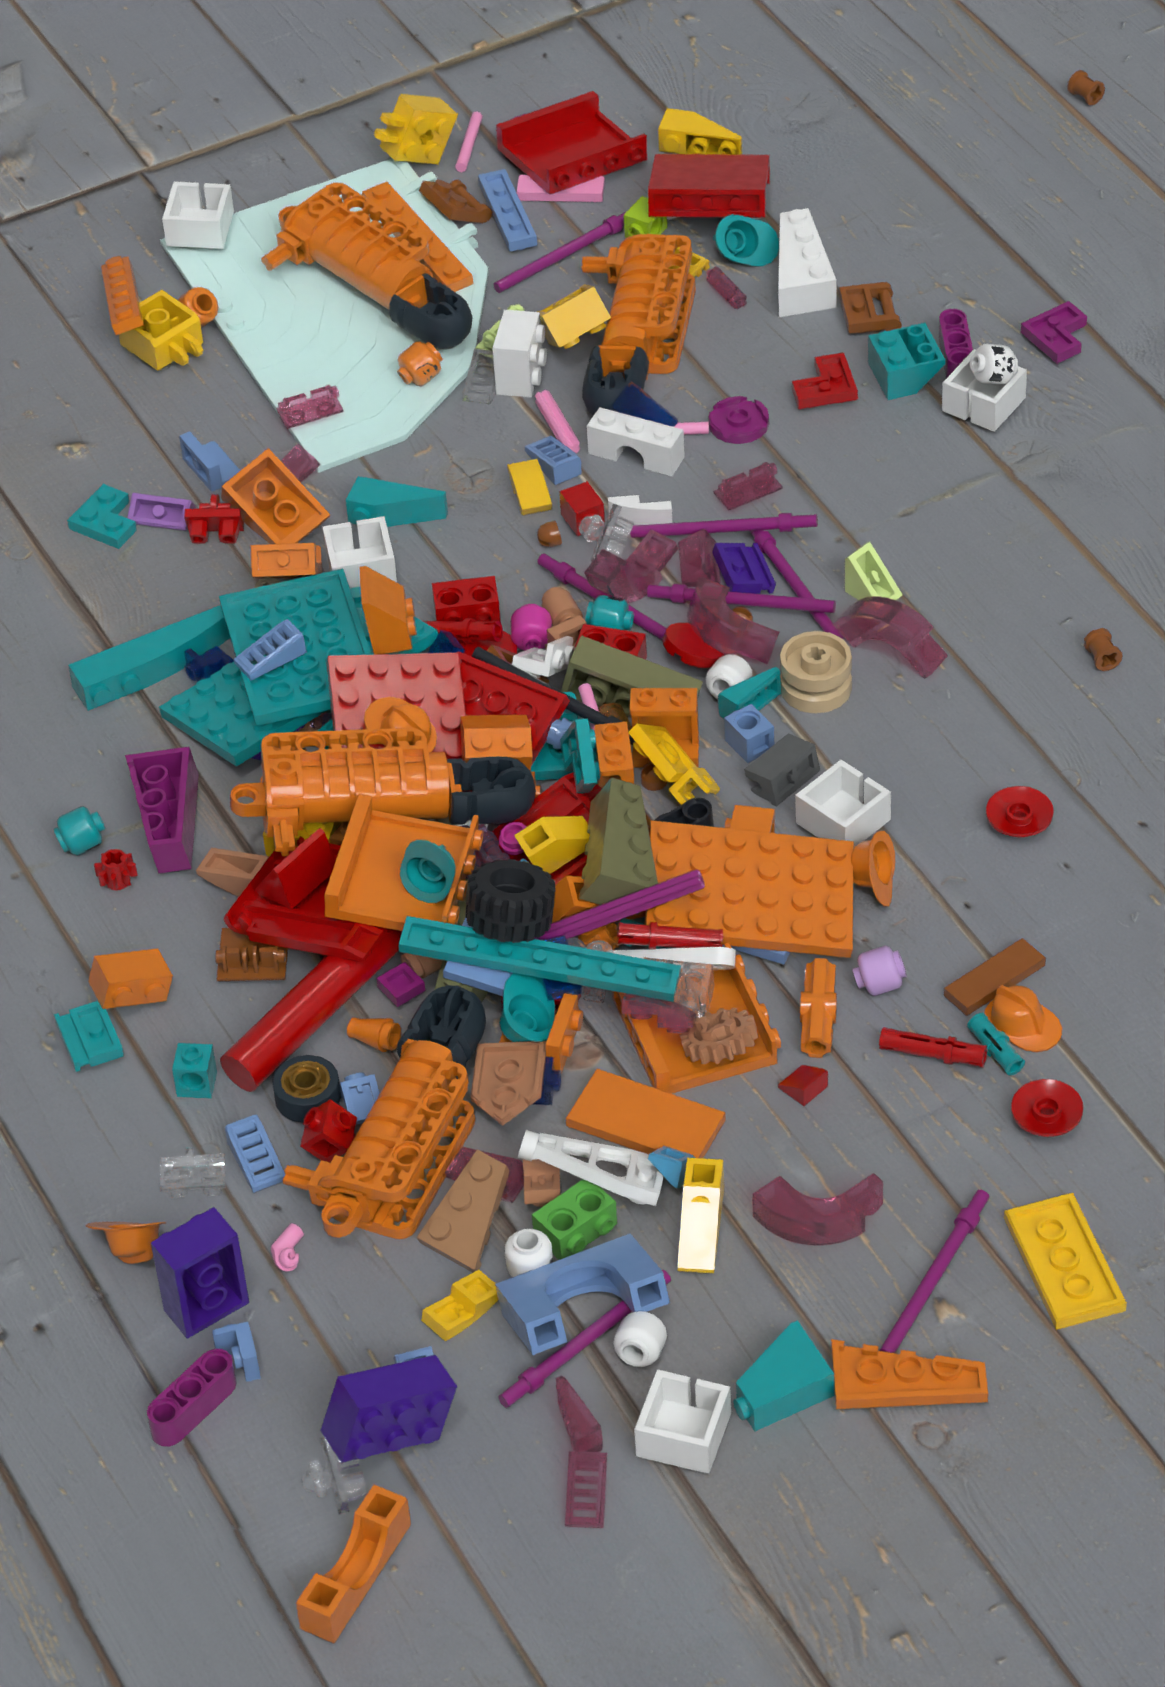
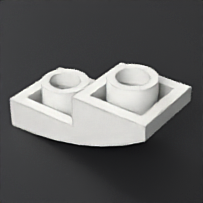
M639 495L608 497L609 525L630 530L632 525L672 523L671 501L640 503Z

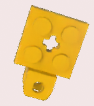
M637 723L629 731L630 736L635 741L633 743L635 749L642 756L648 757L655 765L653 767L655 774L664 782H674L668 790L681 805L689 799L695 798L691 792L697 786L706 794L714 793L716 795L720 791L719 786L705 768H698L665 727Z

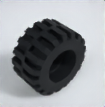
M508 859L483 863L481 867H476L468 878L465 912L467 923L473 927L476 933L483 934L488 939H496L499 942L520 943V941H532L534 937L540 938L545 935V931H549L551 928L556 889L555 881L551 879V875L548 872L542 871L543 868L531 865L529 862Z

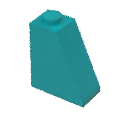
M798 1320L790 1323L736 1381V1399L733 1400L734 1408L741 1420L747 1419L754 1431H758L834 1396V1372Z

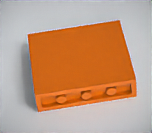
M359 794L325 891V917L403 931L407 916L457 925L460 914V906H457L458 901L465 900L468 888V881L465 879L467 875L472 874L475 868L476 856L473 853L474 850L480 851L483 842L484 831L478 830L479 816L473 815L470 828L374 811L372 810V796ZM427 840L438 846L444 845L454 858L456 865L455 877L450 892L444 900L437 903L423 902L412 896L402 884L400 868L406 848L412 841Z
M729 942L724 944V947L732 948ZM740 954L736 955L734 969L681 971L674 1002L612 991V999L653 1088L673 1094L777 1064V1049L781 1048L778 1031L776 1028L771 1029L768 1024L769 1016L764 1003H758L755 984L751 978H746L745 966ZM720 1008L725 1010L737 1008L738 1013L747 1010L748 1015H753L758 1038L753 1039L754 1046L745 1047V1054L733 1055V1060H729L727 1057L723 1058L718 1064L710 1061L702 1064L701 1059L692 1062L690 1056L686 1057L680 1034L685 1032L684 1027L686 1025H694V1018L705 1017L706 1012L715 1014Z

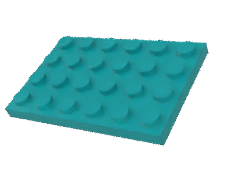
M344 569L219 596L220 606L235 657L276 625L287 619L304 637L307 653L254 680H250L239 669L256 726L331 710L326 664L327 656L372 655ZM254 660V661H252L251 663H252L253 665H255V664H257L258 662H257L256 660Z

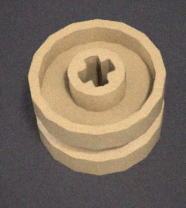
M812 631L796 635L783 645L780 653L782 697L790 706L803 712L824 713L841 707L849 699L852 691V655L850 647L842 638L832 633Z

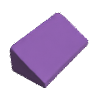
M132 493L127 518L135 521L137 525L187 531L184 511L185 509H196V505L191 500Z

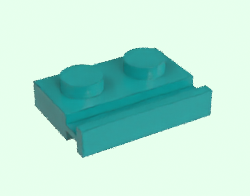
M99 1001L70 1009L69 1014L66 1015L54 1014L56 1026L76 1072L81 1071L80 1067L88 1064L93 1067L124 1057L122 1045L106 1009H102Z

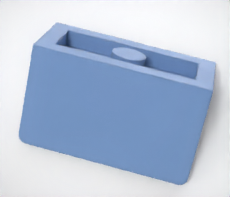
M190 431L179 436L183 460L211 492L222 488L223 484L241 471L215 441L202 445Z

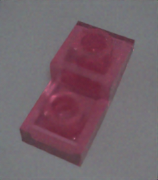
M625 993L622 999V1014H631L633 1019L652 1018V1014H657L658 1028H666V1031L669 1033L687 1032L688 1028H693L696 1022V1013L675 1002Z

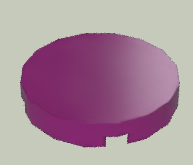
M744 396L728 397L717 402L713 406L711 413L709 412L710 432L717 439L726 443H750L761 438L767 432L769 426L768 410L760 401L755 399L752 402L747 401V397Z

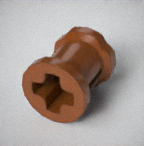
M1083 70L1076 71L1069 79L1067 89L1071 94L1080 95L1089 105L1097 104L1105 93L1104 83L1092 80Z
M1105 628L1092 630L1084 638L1085 649L1093 654L1094 664L1101 671L1114 669L1119 665L1123 657L1121 650L1113 645L1111 633Z

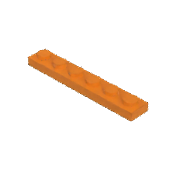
M387 181L362 191L364 197L427 238L429 253L419 262L430 269L433 273V278L438 283L441 282L454 292L473 284V275ZM399 232L393 233L395 237L402 235Z
M121 256L112 257L104 265H101L111 325L115 335L143 326L144 323L133 267L129 256L123 258Z

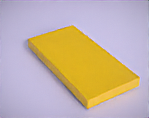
M1073 1192L1004 1211V1220L1056 1330L1126 1311L1127 1303Z

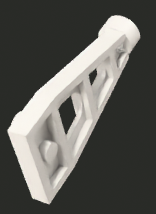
M529 1130L525 1131L517 1157L527 1161L539 1159L642 1205L650 1204L656 1206L664 1177L649 1161V1154L544 1133L538 1134ZM570 1155L589 1158L588 1163ZM603 1160L620 1163L627 1168L626 1176L618 1177L597 1167L596 1162Z

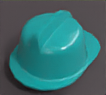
M731 214L724 217L718 223L715 235H713V241H715L717 250L724 258L750 266L762 267L770 264L777 257L779 251V238L776 231L769 224L741 215Z
M415 840L410 842L406 848L400 868L401 881L406 890L416 899L426 903H437L444 900L450 892L455 877L456 865L454 858L446 850V846H438L427 840Z
M513 973L505 981L503 989V1010L499 1021L501 1031L512 1042L546 1041L554 1022L555 1002L553 992L542 978Z

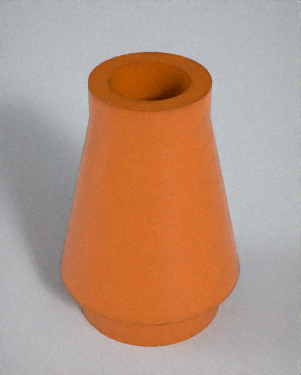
M353 1017L348 1023L347 1035L349 1038L357 1039L381 1052H387L397 1048V1044L401 1039V1027L391 1018L360 1019Z

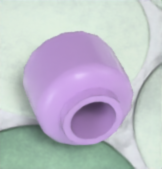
M882 946L861 953L858 956L859 967L853 969L859 989L866 987L868 993L873 996L900 988L902 978L907 977L899 951L893 952L888 946Z

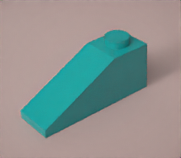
M358 476L346 498L348 522L356 525L359 520L383 516L385 517L387 527L446 519L448 516L446 491Z

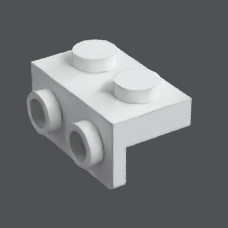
M565 636L550 642L546 650L534 647L513 656L512 665L536 678H540L541 675L549 677L568 668L569 661L575 650V647L572 646L573 637Z

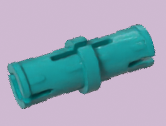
M978 1013L969 1020L967 1028L974 1033L983 1045L987 1046V1056H993L1009 1076L1020 1072L1025 1065V1060L1010 1045V1039L1003 1031H998L985 1013ZM991 1037L999 1044V1046L1002 1048V1051H1000L990 1040Z

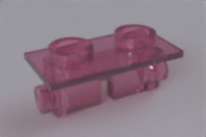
M328 384L311 390V398L306 399L305 393L283 398V402L278 403L279 408H276L286 429L344 412L337 399L339 397L337 386L331 387Z
M764 462L762 465L750 469L748 477L743 472L731 478L723 479L722 483L718 485V489L714 490V494L730 511L781 490L783 486L774 477L778 473L776 465Z

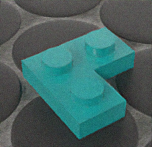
M102 484L67 520L70 530L118 549L137 531L135 521L118 515L130 503L128 493L106 484Z
M588 718L575 719L560 739L564 770L574 771L576 793H588L597 784V781L600 780L599 763L594 761L593 756L596 737L594 730L589 728Z

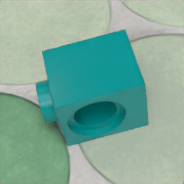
M178 1043L172 1068L177 1097L212 1099L217 1075L213 1044Z

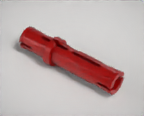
M465 618L463 621H423L437 629L439 641L459 640L466 644H474L476 641L499 642V638H502L503 634L502 624L499 621L480 622L474 618Z
M650 922L649 925L618 923L617 945L648 946V949L656 950V946L676 948L723 946L721 944V941H723V929L658 926L657 922Z
M883 1027L879 1039V1049L944 1060V1064L952 1065L953 1062L984 1068L988 1050L986 1045L957 1041V1037L952 1036L945 1039Z

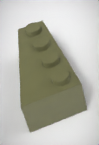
M581 636L569 661L561 692H572L576 699L582 702L578 688L580 685L588 683L591 685L599 708L614 710L615 716L628 718L630 716L631 688H697L698 697L703 681Z
M611 777L591 801L587 830L590 837L585 846L587 863L582 871L584 886L580 890L579 899L600 905L658 884L641 787Z

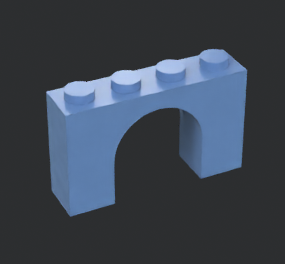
M631 1233L495 1284L503 1317L532 1355L567 1342L561 1313L557 1307L574 1296L588 1292L613 1293L619 1296L632 1312H648L670 1303L663 1271Z

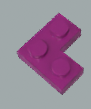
M1067 301L1021 323V333L1058 364L1081 353L1082 343L1070 333L1087 326V316L1070 301Z

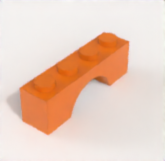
M375 1484L372 1486L354 1514L351 1534L339 1560L328 1573L324 1575L315 1573L296 1602L301 1630L329 1642H336L411 1526L408 1498Z

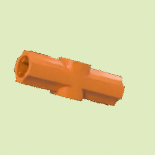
M815 958L811 963L806 964L804 991H801V1051L807 1053L812 1058H822L823 1055L831 1052L832 1025L836 1023V965L830 963L826 958Z

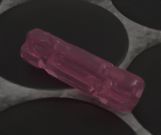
M714 267L712 270L708 269L706 280L734 309H739L741 306L745 307L747 296L719 267Z

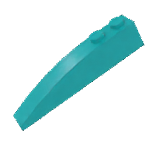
M221 606L211 608L68 664L72 688L87 711L168 678L225 643L230 637Z

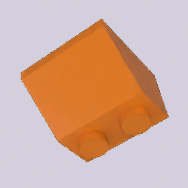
M367 566L359 567L362 607L374 655L412 649V636L417 635L413 599L406 598L404 586Z
M527 715L460 716L463 761L467 763L471 758L511 757L519 760L531 771L533 757L531 727Z

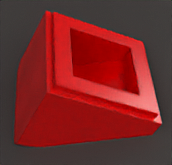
M801 1065L780 1082L778 1088L805 1106L828 1087V1071L819 1067Z

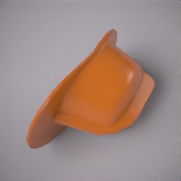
M385 697L372 702L366 709L364 716L366 729L416 728L425 734L428 751L432 752L435 748L437 740L435 727L430 722L429 716L420 707L409 704L400 698ZM409 741V745L413 746V741Z
M877 831L872 839L860 842L853 849L851 857L853 882L861 887L872 888L878 902L882 906L887 907L892 899L895 850L890 836L885 831Z
M1000 985L997 988L994 1000L985 1008V1015L998 1031L1005 1032L1011 1043L1025 1051H1047L1056 1046L1061 1039L1062 1026L1059 1019L1050 1010L1041 1005L1036 994L1027 987L1015 985L1006 987Z
M94 1222L86 1224V1227L104 1230L111 1253L125 1263L135 1264L150 1261L153 1258L151 1242L159 1238V1226L166 1224V1222L148 1224Z

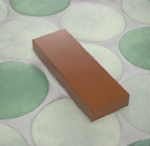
M1021 938L944 988V997L968 1016L993 1000L1000 985L1006 987L1016 985L1044 967L1046 957Z

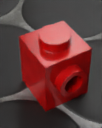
M588 481L559 491L561 515L576 536L605 527L604 503Z

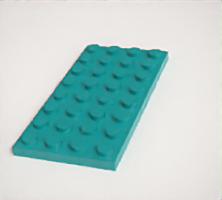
M354 587L350 591L371 654L374 655L362 607L361 587ZM414 617L417 635L412 636V649L387 654H418L440 640L438 631ZM234 661L226 664L219 671L198 681L196 685L181 694L175 695L171 700L159 706L162 718L236 767L261 752L262 739L268 734L293 732L325 712H317L302 717L256 726L239 668L234 664Z

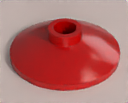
M1012 786L999 790L991 796L986 805V817L990 825L998 832L1012 837H1029L1041 833L1051 824L1054 814L1050 799L1041 791L1026 786Z
M1039 1079L1024 1084L1016 1091L1011 1102V1113L1015 1122L1025 1131L1037 1136L1054 1137L1070 1132L1079 1124L1083 1116V1102L1078 1092L1070 1085L1053 1079Z

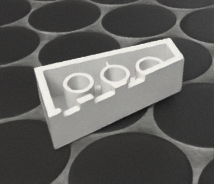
M809 208L780 213L779 317L836 308V278Z

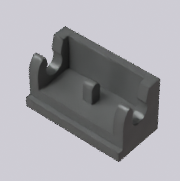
M788 733L747 766L744 771L746 777L760 784V786L755 785L752 787L751 791L777 807L820 771L815 744Z

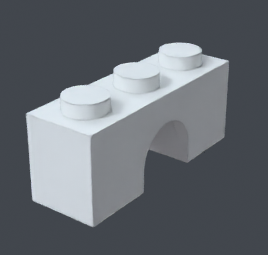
M600 407L587 425L588 454L617 461L625 447L629 446L637 450L643 457L644 469L668 476H673L685 458L683 429Z

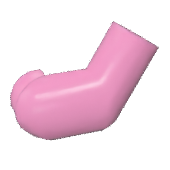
M289 1224L271 1246V1254L276 1267L286 1272L296 1268L299 1262V1255L295 1253L294 1247L304 1236L302 1229L295 1224Z

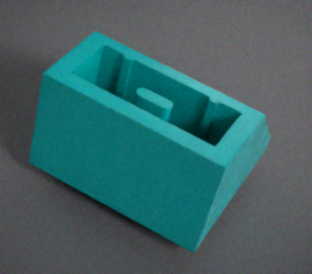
M926 323L868 335V364L887 400L917 394L945 365L946 359Z

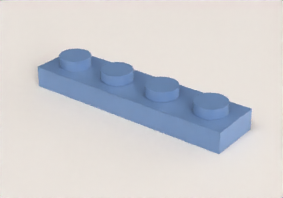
M506 169L478 175L479 186L489 208L492 210V215L509 252L537 246V236Z

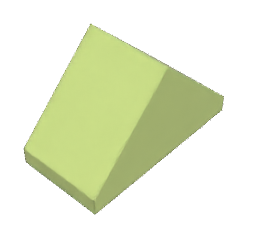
M870 541L845 558V592L877 612L883 611L903 595Z

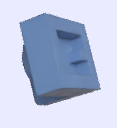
M363 1072L351 1074L344 1078V1082H340L341 1098H343L346 1110L357 1117L356 1125L365 1121L380 1094L375 1074L365 1076Z
M249 1322L229 1324L222 1328L214 1329L212 1334L215 1349H223L233 1356L235 1368L243 1367L246 1382L261 1379Z

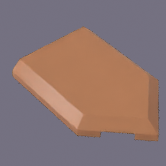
M547 1040L543 1042L525 1041L478 1044L470 1096L471 1101L503 1126L540 1099L546 1063L545 1045Z

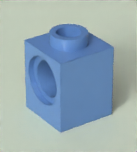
M752 704L724 717L725 741L747 763L757 759L774 745V726Z

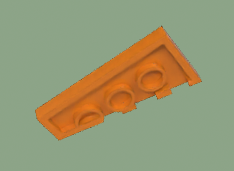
M831 1339L836 1409L988 1402L985 1362L936 1355L934 1359L917 1356L916 1352L901 1350L900 1354L879 1351V1346L863 1344L862 1348L845 1346V1341Z

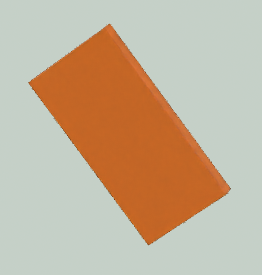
M596 1069L566 1117V1126L646 1154L667 1146L694 1155L695 1158H704L726 1121V1114L712 1107Z

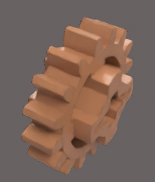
M720 1008L715 1014L706 1012L705 1017L694 1018V1025H686L684 1027L685 1032L680 1034L686 1057L690 1056L692 1062L701 1059L702 1064H706L709 1061L718 1064L726 1057L729 1060H733V1055L745 1054V1047L754 1046L753 1039L758 1038L753 1015H748L747 1010L738 1013L737 1008H732L731 1010Z

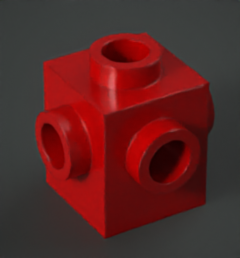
M331 1099L317 1108H312L306 1114L303 1121L305 1127L300 1147L322 1161L331 1162L335 1155L342 1156L350 1147L355 1138L354 1130L357 1117Z

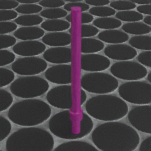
M626 212L619 216L612 215L603 220V224L494 282V289L496 292L501 293L608 234L612 236L620 232L624 226V214Z
M779 513L778 517L630 526L631 538L774 529H779L780 532H793V528L818 527L817 514L793 516L792 513Z
M764 530L749 531L754 537V543H758L761 552L766 553L795 594L800 598L815 599L778 550L776 540L770 532ZM809 611L823 632L832 633L844 639L825 612Z
M545 553L539 556L537 563L552 572L554 578L564 584L570 583L594 599L600 595L615 597L576 573V569L566 562L560 563ZM628 605L629 611L634 612L633 623L663 641L662 638L667 628Z
M673 584L672 587L648 585L647 588L648 597L671 599L672 603L685 604L686 601L825 613H835L836 610L835 600L688 588L685 584Z
M977 1190L968 1206L960 1210L954 1220V1229L879 1351L890 1353L897 1351L967 1234L973 1233L980 1222L979 1214L990 1198L986 1191Z
M662 1270L667 1285L671 1282V1277L665 1270ZM623 1300L537 1367H529L518 1376V1381L498 1396L500 1403L508 1408L526 1393H534L544 1385V1379L631 1313V1309Z

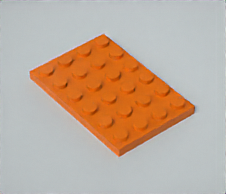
M651 820L649 836L658 883L697 869L703 876L705 887L647 909L645 925H649L650 922H657L658 926L723 929V941H721L723 945L729 942L731 946L851 958L853 950V865L851 857L854 841Z

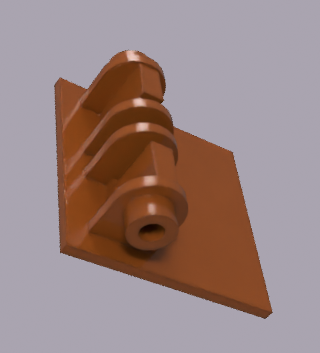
M222 928L220 950H216L215 953L216 964H218L217 981L285 980L288 948L253 942L249 940L248 935L236 933L230 928Z

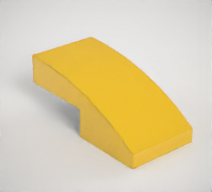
M532 459L507 464L514 494L517 496L521 515L552 510L551 498L538 460Z
M481 1270L469 1274L452 1284L449 1296L423 1309L421 1321L446 1342L477 1321L499 1300L495 1287L496 1283Z

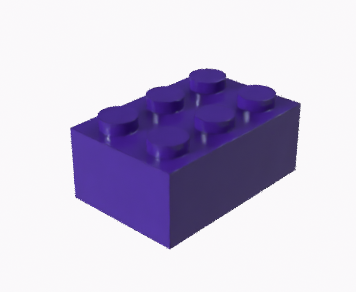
M215 1207L202 1214L195 1215L190 1221L170 1232L163 1233L158 1239L151 1242L164 1311L187 1339L249 1304L238 1234Z
M436 1355L338 1376L320 1431L341 1463L365 1459L369 1456L385 1452H395L402 1448L419 1444L432 1443L440 1439L457 1385Z

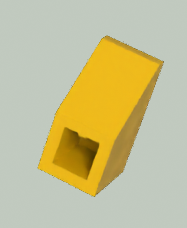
M583 816L542 817L514 836L531 863L543 868L542 871L551 874L585 852V846L589 841L590 834L587 832L588 824Z

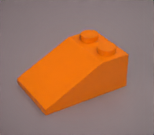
M269 448L222 485L221 499L225 503H231V508H240L244 523L270 544L299 543L330 517L329 512Z

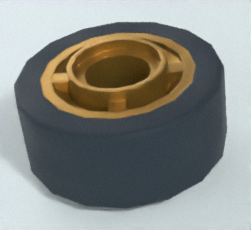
M303 1055L287 1060L276 1070L272 1079L276 1107L283 1116L292 1121L303 1123L309 1110L319 1107L330 1099L339 1105L341 1093L338 1071L330 1061L320 1056Z

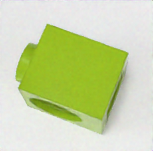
M641 196L624 214L625 238L638 234L661 235L668 227L667 217H648V198Z

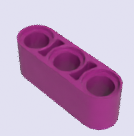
M952 308L942 311L939 316V345L946 359L944 365L946 378L973 351L966 315L963 311Z
M212 1349L205 1352L149 1404L147 1417L151 1436L156 1444L165 1447L176 1445L232 1394L237 1382L233 1360L227 1351Z

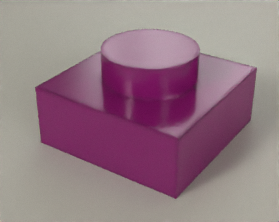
M405 962L376 978L377 987L397 1007L426 991L425 982Z

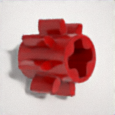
M111 849L102 853V863L94 864L100 886L106 885L111 890H122L130 886V877L138 876L132 854H125L119 849Z

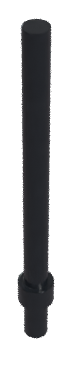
M479 646L472 654V657L563 693ZM567 695L570 702L566 709L583 719L588 718V721L594 725L623 722L612 715L607 717ZM629 734L630 744L633 745L635 741Z

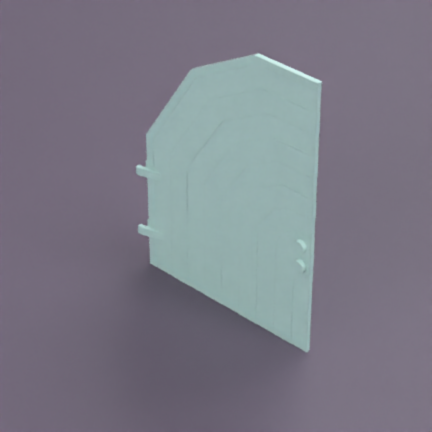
M391 158L233 214L223 249L166 246L165 238L160 239L162 247L191 289L203 287L215 295L219 308L213 321L318 473L405 441L473 371L475 347L477 346L489 274L488 266L474 249L478 247V242L472 235L477 234V229L472 223L458 229L452 220L448 219L419 192L422 181L435 182L437 177L432 171L418 177L406 161H395ZM386 181L395 189L473 275L472 285L456 291L457 294L467 301L473 319L470 333L455 347L448 349L436 348L443 359L440 362L441 371L424 386L415 385L413 382L406 384L397 372L400 368L398 356L416 341H423L394 323L388 309L314 261L308 265L302 261L296 265L287 259L271 271L266 269V265L262 263L261 258L278 247L276 235L282 231L278 214L283 208L298 206L325 186L335 182L346 184L361 195L362 191ZM353 207L349 211H360L362 208Z

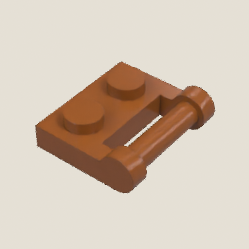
M436 180L435 182L422 181L419 192L448 219L485 223L492 217V210L486 204H481L466 190V186L460 180H454L450 184L442 180Z
M878 282L839 287V298L849 334L876 330L890 331L902 327L900 317L895 313L891 298L893 291L889 283ZM872 298H877L880 301L884 315L876 314Z

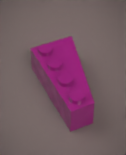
M190 747L125 755L148 845L158 873L191 869L199 773Z

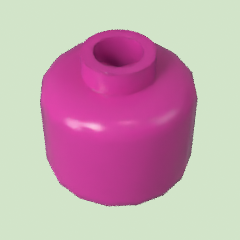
M525 604L518 608L512 614L510 621L513 643L524 651L534 647L539 649L545 648V645L548 643L547 629L552 627L550 613L537 604Z

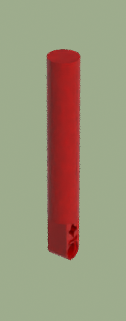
M388 929L365 962L333 956H326L221 1056L220 1063L226 1075L241 1089L248 1092L255 1091L399 951L402 931Z

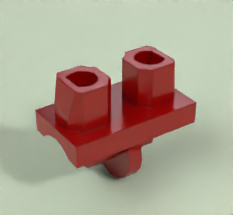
M211 494L210 503H200L199 509H185L184 518L193 544L208 542V531H219L218 537L220 542L235 544L239 531H244L241 509L231 508V503H220L219 494Z

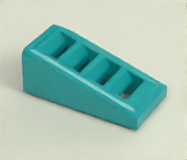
M773 667L718 694L720 717L724 719V717L750 704L759 711L781 694L780 669Z

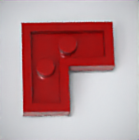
M844 352L815 357V369L818 377L792 381V392L798 409L858 400V389Z

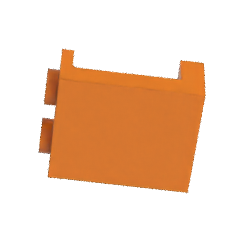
M315 543L251 545L252 577L257 579L267 577L280 579L302 578L321 574V547L315 545Z
M631 688L630 715L632 728L637 723L665 727L694 764L699 767L697 688ZM633 746V767L643 768L651 760L648 757L642 756Z
M627 722L595 725L594 732L600 770V780L597 781L598 785L603 788L611 777L635 784Z

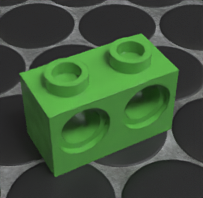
M582 1179L532 1214L533 1229L539 1230L548 1236L552 1243V1253L558 1260L582 1252L589 1243L601 1235L608 1234L617 1225L616 1201L598 1185Z

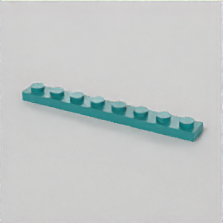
M411 916L406 917L399 941V952L671 1002H674L681 974V965L538 939L528 942L520 941V943L499 942L496 939H488L483 934L476 933L471 927Z

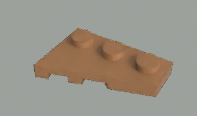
M477 1149L418 1234V1241L472 1273L480 1270L482 1264L480 1259L484 1245L488 1244L491 1234L489 1231L494 1213L498 1211L510 1172L507 1165Z

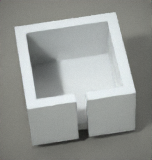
M173 182L162 218L166 246L223 249L234 213L230 184L205 183L204 193L207 209H203L199 183Z
M504 309L493 345L496 395L532 397L535 385H540V367L545 366L547 360V349L542 348V343H544L545 325H540V312Z
M974 349L942 383V411L963 420L970 417L971 423L995 432L1026 398L1027 369L1018 366L1016 374L1006 384H983L977 381L970 368L971 357L976 351Z
M384 516L357 521L360 547L358 549H354L350 522L322 526L329 571L344 569L350 589L361 587L359 567L367 566L397 582L395 559Z
M840 760L795 795L796 823L818 838L854 841L855 847L891 820V791L868 777L864 780L863 804V773Z
M657 1370L634 1429L636 1457L709 1474L731 1416L730 1386L697 1379L695 1384L696 1407L691 1406L690 1377Z

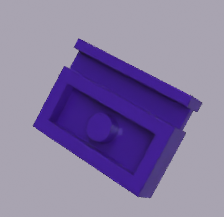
M715 543L712 553L730 592L760 594L761 590H767L769 594H773L776 582L758 543H753L752 547H746L745 543Z

